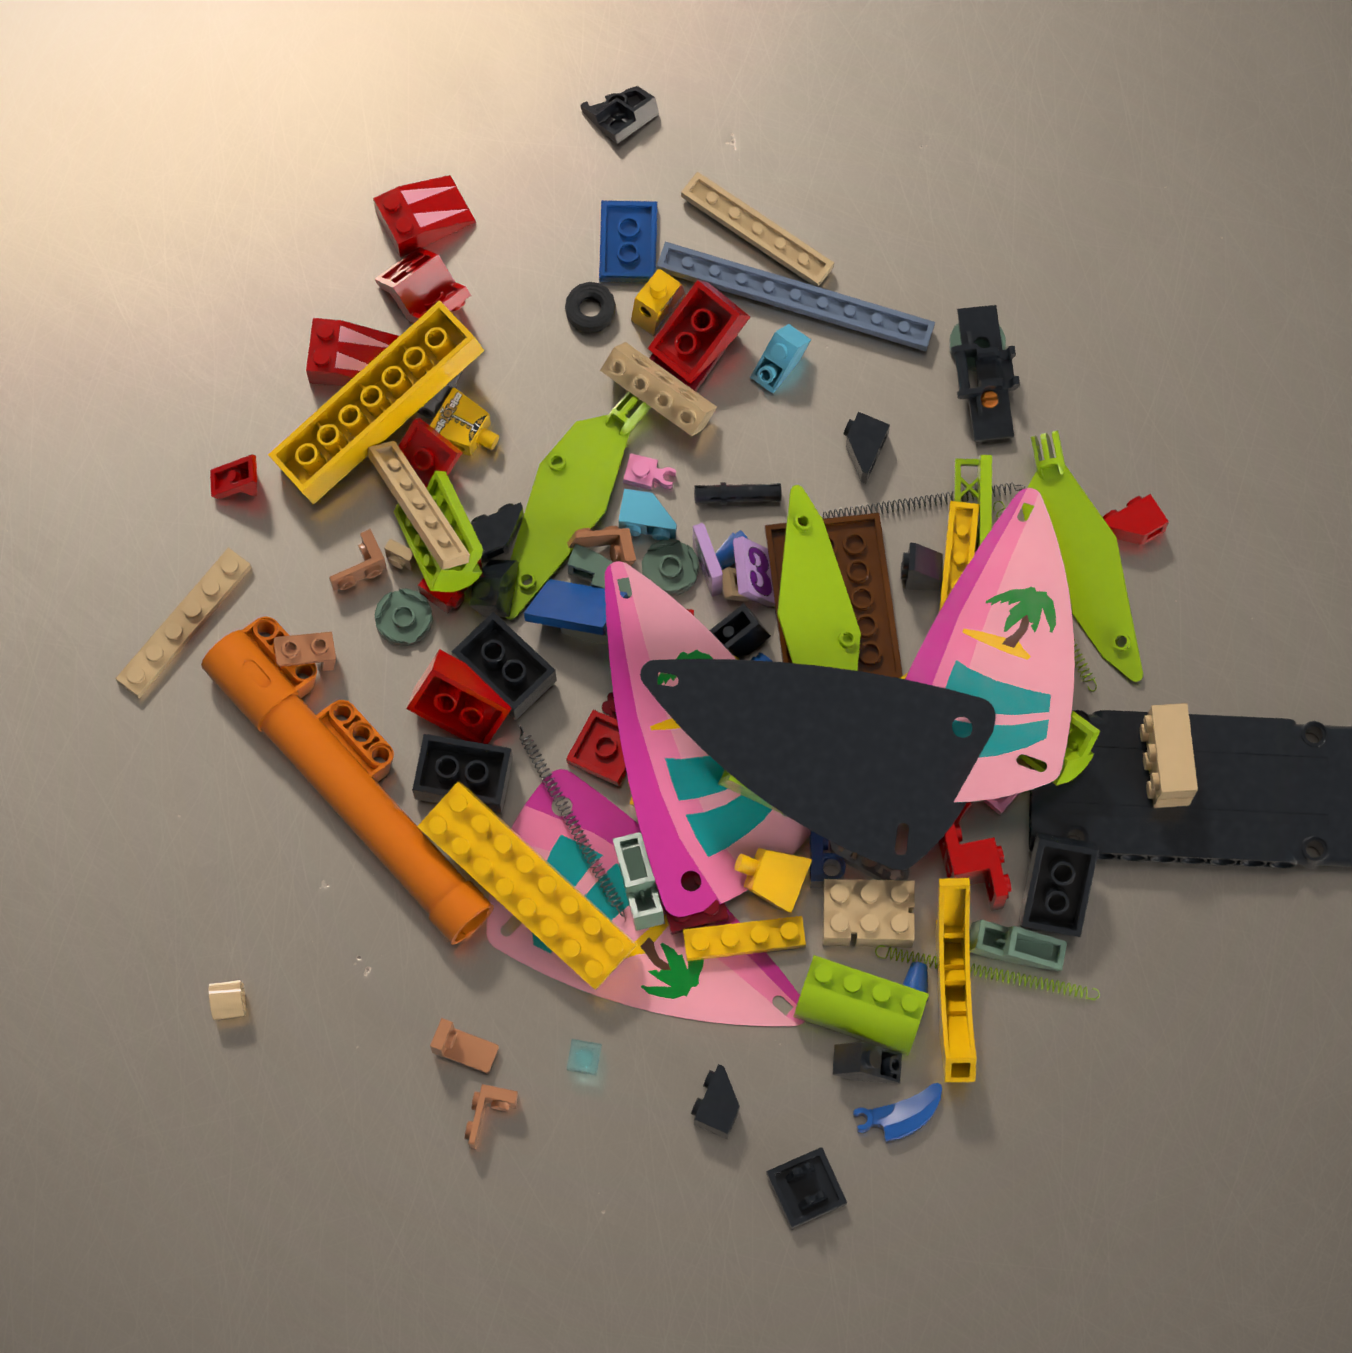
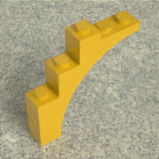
M969 878L939 879L935 948L938 963L939 1041L945 1082H975L977 1057L973 1030L970 981Z

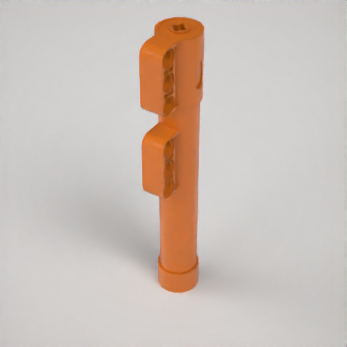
M268 616L260 617L244 629L231 632L223 637L203 658L201 663L202 669L255 728L268 736L428 913L429 920L451 945L457 944L471 935L490 916L494 905L472 881H467L378 784L390 772L394 758V751L388 742L349 701L337 700L317 715L308 707L301 698L314 688L317 666L315 663L277 666L274 638L290 635L275 619ZM266 632L271 636L263 637L259 633ZM303 673L308 675L309 678L302 679L297 674ZM343 715L347 720L341 721L336 719L335 716ZM362 736L366 739V741L359 742L355 740L354 737ZM381 757L386 762L378 763L373 758Z

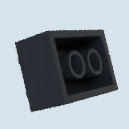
M494 612L451 651L453 657L466 663L511 707L509 715L515 721L557 681L556 670Z
M424 734L412 789L414 799L439 803L457 782H460L494 813L502 814L513 760L512 749Z
M1036 832L1019 915L1021 926L1081 937L1099 852L1096 843Z

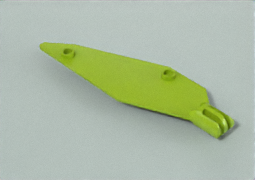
M628 391L608 415L576 421L539 464L510 560H517L519 564L510 617H506L507 619L513 620L522 612L572 553L573 548H568L567 542L575 531L582 528L592 529L606 513L630 432L652 408ZM528 579H531V580H532V583H531V584H529V585H524V582H525L526 580H528Z
M1052 431L1056 458H1054L1048 433L1040 435L1044 460H1042L1037 436H1031L1037 470L1027 488L1036 489L1041 494L1050 516L1064 563L1072 614L1100 654L1131 681L1139 682L1144 674L1117 537L1065 465L1059 431ZM1026 503L1022 506L1025 521L1028 520L1034 508L1033 505ZM1121 637H1125L1127 640L1124 647L1118 646V640Z
M794 485L790 489L777 611L792 662L857 671L861 632L824 521L803 487Z

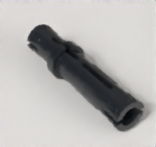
M720 482V485H694L695 503L714 502L727 505V502H779L782 498L781 483L727 485L726 482Z

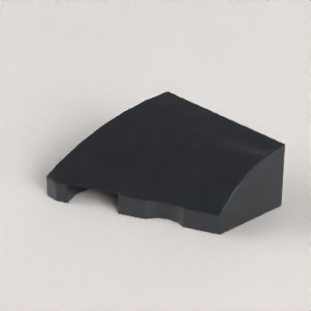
M639 86L628 88L621 93L606 95V101L589 106L588 101L580 104L582 112L594 125L617 144L659 114L655 97Z

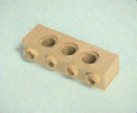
M627 342L614 347L600 369L605 375L691 436L705 428L717 406Z

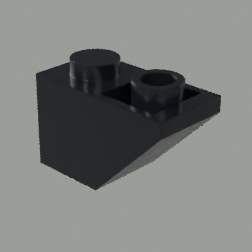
M521 502L515 505L513 503L506 504L500 507L496 513L489 516L483 514L471 521L484 550L480 558L482 564L510 552L524 516Z
M910 543L908 552H903L900 567V579L906 580L905 589L940 591L942 585L943 554L920 544Z
M862 1041L835 1044L833 1075L857 1081L900 1083L902 1053Z
M718 1064L715 1072L709 1071L703 1084L707 1091L703 1099L697 1098L691 1114L695 1116L694 1125L727 1139L738 1116L740 1105L725 1067Z

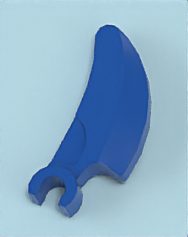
M933 1083L911 1098L874 1109L861 1107L853 1111L854 1118L863 1116L867 1120L865 1124L857 1126L858 1133H865L871 1127H878L883 1130L886 1142L913 1134L923 1127L935 1113L941 1099V1084Z

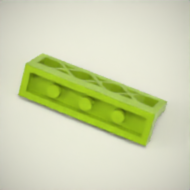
M980 455L979 459L955 458L954 501L961 502V498L969 491L977 499V504H979L976 535L977 549L992 530V455ZM961 466H977V478L970 485L961 477ZM976 483L977 492L972 488ZM961 484L966 488V489H965L964 491H962V492H961Z

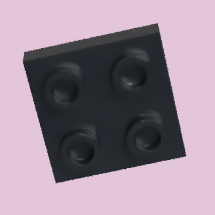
M822 1147L766 1171V1175L791 1229L847 1205V1200Z

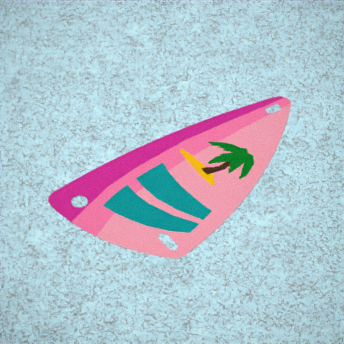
M1033 488L1019 491L993 525L992 530L987 534L950 592L905 678L906 680L986 699L994 707L996 718L993 733L954 802L990 800L1029 791L1053 782L1058 778L1062 770L1069 735L1074 693L1073 618L1069 588L1058 540L1042 496ZM1023 504L1033 505L1034 508L1028 520L1025 522L1019 521L1018 514ZM959 717L954 720L952 730L956 736L964 738L971 734L972 724L967 718ZM1019 755H1027L1044 761L1047 764V769L1044 772H1038L1018 765L1016 759Z
M613 562L605 571V602L609 661L620 741L640 831L662 903L671 915L684 917L704 911L716 899L719 901V904H722L748 890L744 888L747 875L734 869L740 854L754 858L758 848L793 855L810 836L811 832L810 829L790 817H785L771 808L719 785L718 783L725 769L682 730L643 684L640 672L642 666L651 660L735 659V657L697 618L654 582L627 563ZM629 577L632 595L630 598L625 599L620 595L617 579ZM658 673L657 684L673 687L678 684V677L672 674ZM695 871L700 875L701 885L696 891L690 892L682 887L681 877L685 872Z
M558 769L552 771V775L544 779V781H549L555 777L546 786H551L558 782L549 791L555 790L558 787L560 789L551 794V792L547 791L549 787H545L546 783L542 782L522 808L511 829L638 945L601 986L594 990L523 923L510 936H503L501 928L513 914L489 894V901L494 905V909L487 918V939L494 948L522 964L569 986L620 1004L654 1013L704 1022L747 1026H799L805 1022L793 1017L800 994L766 952L687 961L683 932L671 935L657 884L656 888L663 909L665 924L636 931L613 839L641 832L639 824L605 796L568 770ZM563 792L557 797L565 796L572 802L571 811L573 813L565 818L564 816L556 815L552 810L554 797H551L550 794L554 796ZM576 815V817L573 818V819H571V820H569L567 824H571V823H573V822L579 820L577 823L573 824V825L570 827V829L576 828V827L579 826V825H581V827L575 829V830L572 832V830H569V829H568L570 825H566V822H567V821L563 820V818H564V819H570L571 817H573V816ZM581 830H584L582 833L578 834L575 838H580V837H582L583 835L586 834V837L580 839V840L578 841V843H582V842L586 841L587 839H589V841L586 842V843H584L583 845H581V844H576L577 840L574 839V836H575V835H572L571 832H572L573 834H575V833H578V832L581 831ZM592 844V846L586 848V849L583 851V853L589 852L590 850L594 849V851H592V852H590V853H588V854L586 855V858H587V857H591V856L594 855V854H597V855H596L595 857H592L588 862H593V861H595L596 859L599 858L600 860L597 861V862H595V863H593V864L591 865V867H595V866H597V865L603 863L601 866L597 867V868L594 870V872L600 871V870L603 869V868H605V870L599 872L597 875H596V873H592V870H593L594 868H590V864L587 863V860H588V859H585V858H584L585 854H582V850H583V849H579V846H580V845H581L580 848H584V847H586V846ZM605 873H608L606 876H603V877L599 880V882H600V881H604V880H606L607 878H610V880L604 882L602 885H601V883L597 882L599 878H595V875H596V877H599V876H602V875L605 874ZM613 882V884L610 885V886H608L604 891H608V890H611L612 888L616 887V889L610 891V892L607 894V896L613 895V894H615L616 892H618V894L615 895V896H613L609 901H612V900H615V899L621 897V899L615 901V902L612 904V906L618 905L619 903L624 902L623 904H621V905L618 906V909H619V911L621 912L622 915H623V912H622V909H623V911H624V913H625V917H623V916L620 915V913L618 912V910L616 909V907H612V906H611V903H612V902H608V899H609L610 897H606V896H605L607 892H603V889H604V888L600 887V885H601V886H606V885H608V884H610V883ZM727 908L729 920L707 925L704 927L734 924L740 922ZM775 996L783 997L793 1006L786 1016L773 1005L772 1001Z

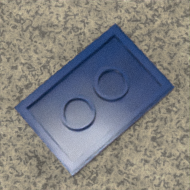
M601 200L599 282L647 283L656 272L657 202Z
M549 579L525 610V621L604 636L607 632L605 589ZM620 591V595L628 599L627 592Z

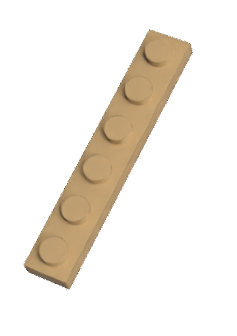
M699 172L693 176L681 191L683 199L813 286L819 287L834 268L833 261Z
M392 441L368 447L369 459L440 568L444 570L469 563V552L396 442Z
M228 547L115 678L116 681L140 699L252 568L251 564Z

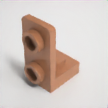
M609 526L597 531H592L591 528H582L575 531L567 542L568 548H574L575 544L583 547L611 545L610 558L612 562L620 561L632 566L636 561L629 528L619 529L618 526Z
M371 529L360 533L362 543L358 547L365 561L330 576L329 580L333 591L338 589L347 590L353 587L356 581L365 577L368 579L380 575L383 569L387 568L385 558Z
M332 631L274 638L277 666L321 662L322 672L334 670L336 655Z
M443 1018L440 1020L430 1045L432 1053L486 1074L490 1072L499 1050L497 1044L455 1029L453 1022Z
M484 1084L481 1085L480 1092L475 1091L471 1109L476 1110L473 1122L468 1121L464 1137V1139L469 1140L468 1144L471 1149H476L486 1103H491V1108L500 1111H508L509 1107L516 1109L519 1099L518 1091Z

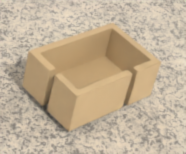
M1188 704L1152 705L1148 714L1144 716V724H1140V738L1142 742H1146L1147 752L1143 753L1144 769L1149 770L1150 781H1147L1146 784L1148 799H1153L1154 808L1189 806L1198 787Z
M824 879L822 946H849L851 934H857L855 947H878L879 945H884L885 947L912 948L914 943L913 911L915 907V881Z

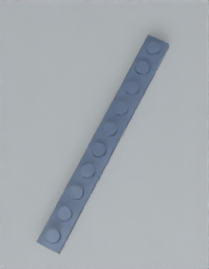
M666 241L657 263V270L661 269L669 275L693 282L697 280L708 282L716 289L923 351H927L935 326V322Z

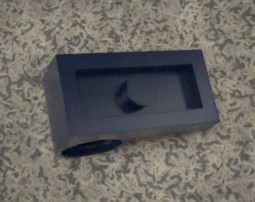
M810 830V859L812 860L810 863V888H823L824 879H844L846 870L844 859L835 853H823V850H828L829 840ZM827 865H834L839 869V873L835 876H828L823 869Z

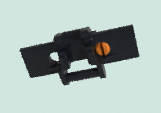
M997 305L957 309L961 345L953 346L951 354L955 355L959 385L957 398L968 399L974 441L1013 438L1014 430L1008 392L1016 390L1020 386L1019 376H1014L1012 359L1016 356L1015 346H1008L1005 350L1002 349ZM978 339H984L989 343L990 347L981 348L974 342ZM968 357L975 359L977 388H970L966 359Z

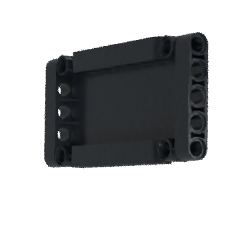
M1073 710L1100 730L1091 749V752L1094 753L1093 758L1086 768L1073 780L1057 786L1051 782L1030 790L1029 852H1033L1036 832L1066 838L1070 835H1076L1082 841L1096 843L1099 849L1097 859L1265 868H1292L1297 866V864L1310 869L1316 868L1319 865L1352 867V726L1323 725L1317 721L1296 724V721L1285 718L1189 714L1198 790L1189 806L1154 808L1153 799H1148L1146 789L1147 781H1150L1149 770L1144 769L1143 753L1147 752L1146 742H1142L1140 738V724H1144V716L1148 712L1100 710L1095 711L1093 714H1087L1082 710ZM1305 734H1315L1319 742L1312 743L1308 741ZM1306 847H1315L1319 851L1320 856L1316 858L1311 857L1307 853Z

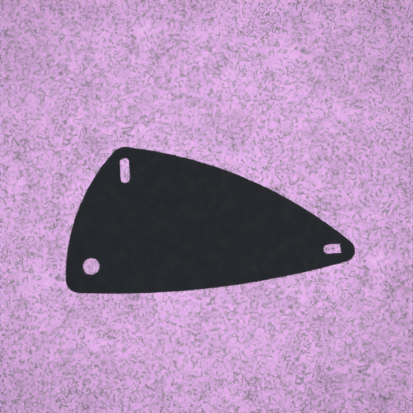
M668 659L648 661L642 666L640 672L643 684L682 730L745 787L774 808L816 834L865 858L896 870L909 869L925 856L949 830L967 802L954 801L992 735L996 718L992 704L986 699L906 679L833 667L737 659ZM658 673L677 676L678 684L673 687L657 684ZM959 717L967 718L972 724L971 734L964 738L956 736L952 730L954 720ZM900 823H906L909 826L907 851L904 855H898L895 852L897 827Z

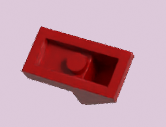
M251 454L211 469V497L222 499L238 492L257 496L256 455Z

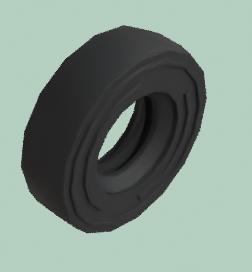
M586 282L579 284L571 290L566 298L565 311L567 319L573 327L582 332L594 333L602 331L609 326L615 316L616 304L614 296L607 287L600 283ZM588 298L596 299L601 304V311L592 317L582 314L579 308L582 301Z

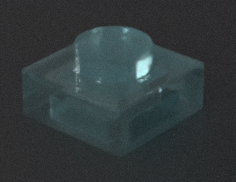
M572 1039L567 1071L597 1076L602 1044Z

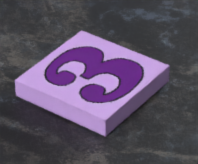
M703 523L693 526V548L698 557V562L710 594L714 597L722 592L723 573L706 527Z
M743 536L735 538L733 544L738 593L764 606H775L768 549Z

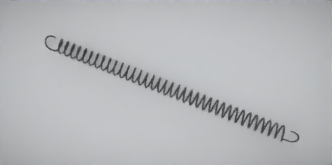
M1013 482L1010 483V487H1009L1008 483H1005V486H1003V484H1000L999 487L995 484V486H996L997 489H998L999 496H1001V493H1000L1001 485H1002V487H1003L1005 496H1006V484H1007V486H1008V488H1009L1010 495H1011V484H1013L1015 491H1020V490H1022V489L1016 490L1015 486H1024V485H1014ZM994 486V489H993V487H992V491H993L994 497H995V486ZM952 491L951 495H950L949 492H947V493H946V497H945V495H944L943 492L941 493V497L939 496L938 493L935 495V498H934V496H933L932 494L930 495V499H929V497L927 496L930 507H931V496H932L933 499H934L935 506H937V501H936L937 495H938V497H939L940 504L942 505V494H943V496H944V498H945V502H946V504H947V494H949L950 500L953 501L952 496H953L954 491ZM969 491L966 493L967 501H969ZM920 496L919 500L917 497H915L914 502L911 497L909 498V501H907V499L904 498L903 503L901 499H899L898 505L895 500H893L892 504L890 501H888L887 506L886 503L883 501L882 507L879 502L876 506L874 503H872L871 508L869 504L867 505L869 507L870 513H872L873 505L876 513H878L879 504L881 513L883 514V503L885 504L887 513H889L888 505L890 503L892 512L894 513V501L896 503L898 512L899 501L902 504L903 511H905V500L908 506V510H910V499L912 501L914 509L915 499H917L919 508H921V498L923 500L924 507L926 508V496L925 499H923V497ZM861 505L860 509L858 506H856L855 511L851 506L850 513L847 507H845L844 512L842 508H840L839 514L838 511L834 509V516L831 510H829L828 515L827 512L824 510L822 519H824V513H826L827 518H830V512L832 514V517H835V510L837 512L838 517H840V511H842L843 516H846V509L848 511V515L851 516V508L853 510L854 515H856L857 508L859 514L861 515L862 506L865 514H867V505L866 510L865 507Z
M519 725V728L522 732V734L520 735L521 737L524 734V731L522 727ZM532 735L527 736L525 739H520L519 737V740H523L521 744L525 745L526 747L528 744L534 742V740H531L528 743L523 744V742L526 739L530 738ZM535 744V745H533V746L530 747V748H525V747H524V749L527 750V754H531V755L534 754V753H536V752H538V751L540 750V749H537V750H535L533 753H528V751H529L530 749L536 747L537 745ZM539 754L534 758H531L530 755L529 758L533 759L532 763L535 764V768L538 769L537 773H541L540 778H543L542 782L546 783L545 787H549L547 791L551 792L552 794L554 791L559 790L560 787L556 788L555 790L549 791V789L552 786L558 784V782L552 784L551 786H546L548 782L553 781L555 779L554 777L549 781H544V779L552 775V773H549L548 775L541 777V775L544 772L550 770V768H547L542 772H538L539 769L546 766L547 763L543 764L541 767H536V765L544 761L545 759H541L540 761L535 763L533 762L536 758L542 756V754ZM560 792L554 796L550 794L551 797H554L553 801L556 802L555 806H559L560 808L562 805L568 803V801H566L561 805H557L559 801L565 799V796L560 798L559 800H554L555 797L561 795L563 792ZM568 806V807H566V808L563 809V810H559V808H558V811H562V812H561V815H562V813H563L565 810L569 809L571 806ZM570 811L569 813L564 814L562 816H564L565 818L567 815L573 813V811ZM576 815L573 816V817H571L570 819H564V818H563V820L567 821V822H566V825H570L568 829H569V830H572V832H573L575 829L581 827V825H579V826H577L576 828L570 829V827H571L573 824L577 823L579 820H577V821H575V822H573V823H571V824H567L568 821L571 820V819H573V818H575ZM581 830V831H579L578 833H575V834H573V833L571 832L572 835H575V836H574V839L577 840L576 844H581V845H583L584 843H586V842L589 841V839H587L586 841H584V842H582V843H578V841H579L580 839L586 837V834L583 835V836L580 837V838H575L578 834L582 833L584 830ZM590 844V845H588V846H586V847H584V848H580L581 845L579 846V849H583V850H582V854H585L584 858H585V859H588V860H587V863L590 864V868H594V869L592 870V873H596V875H597L599 872L605 870V868H603V869H601L600 871L594 872V870H595L597 867L601 866L603 863H601V864H599V865H597V866H595V867H591V865H592L593 863H595V862H597V861L600 860L599 858L596 859V860L593 861V862H588L592 857H595V856L597 855V854H594V855H592L591 857H587V858H586V855H587L588 853L594 851V849L590 850L589 852L583 853V851H584L586 848L592 846V844ZM605 873V874H603L602 876H599V877H596V875H595V878H599L597 882H599V880H600L603 876H606L608 873ZM607 878L604 881H600L599 883H601L602 885L604 882L610 880V878ZM613 882L606 886L600 885V887L604 888L603 892H607L605 896L610 897L608 899V902H612L611 906L615 901L621 899V897H619L615 900L609 901L613 896L618 894V892H616L613 895L607 896V894L610 891L616 889V887L612 888L611 890L604 891L608 886L612 885ZM621 902V903H619L618 905L612 906V907H616V909L618 910V912L620 913L621 916H623V915H622L621 912L619 911L618 906L621 905V904H623L624 902Z

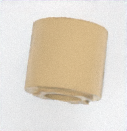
M241 980L209 984V1002L213 1020L246 1015L245 987Z

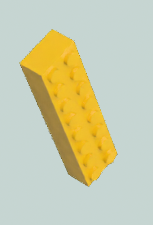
M439 300L273 449L268 456L314 505L368 456V447L383 443L483 353L484 349L474 335Z
M457 782L417 826L594 990L601 986L638 945L462 783Z

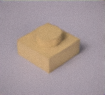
M389 539L384 547L388 562L399 569L406 567L412 571L417 561L411 549Z
M728 567L722 570L724 598L744 602L750 600L738 593L736 569Z

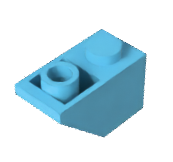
M790 324L779 329L771 338L750 378L771 393H774L799 363L811 339Z
M624 489L618 520L619 529L629 528L631 536L644 534L650 535L656 540L676 539L677 524L653 493Z

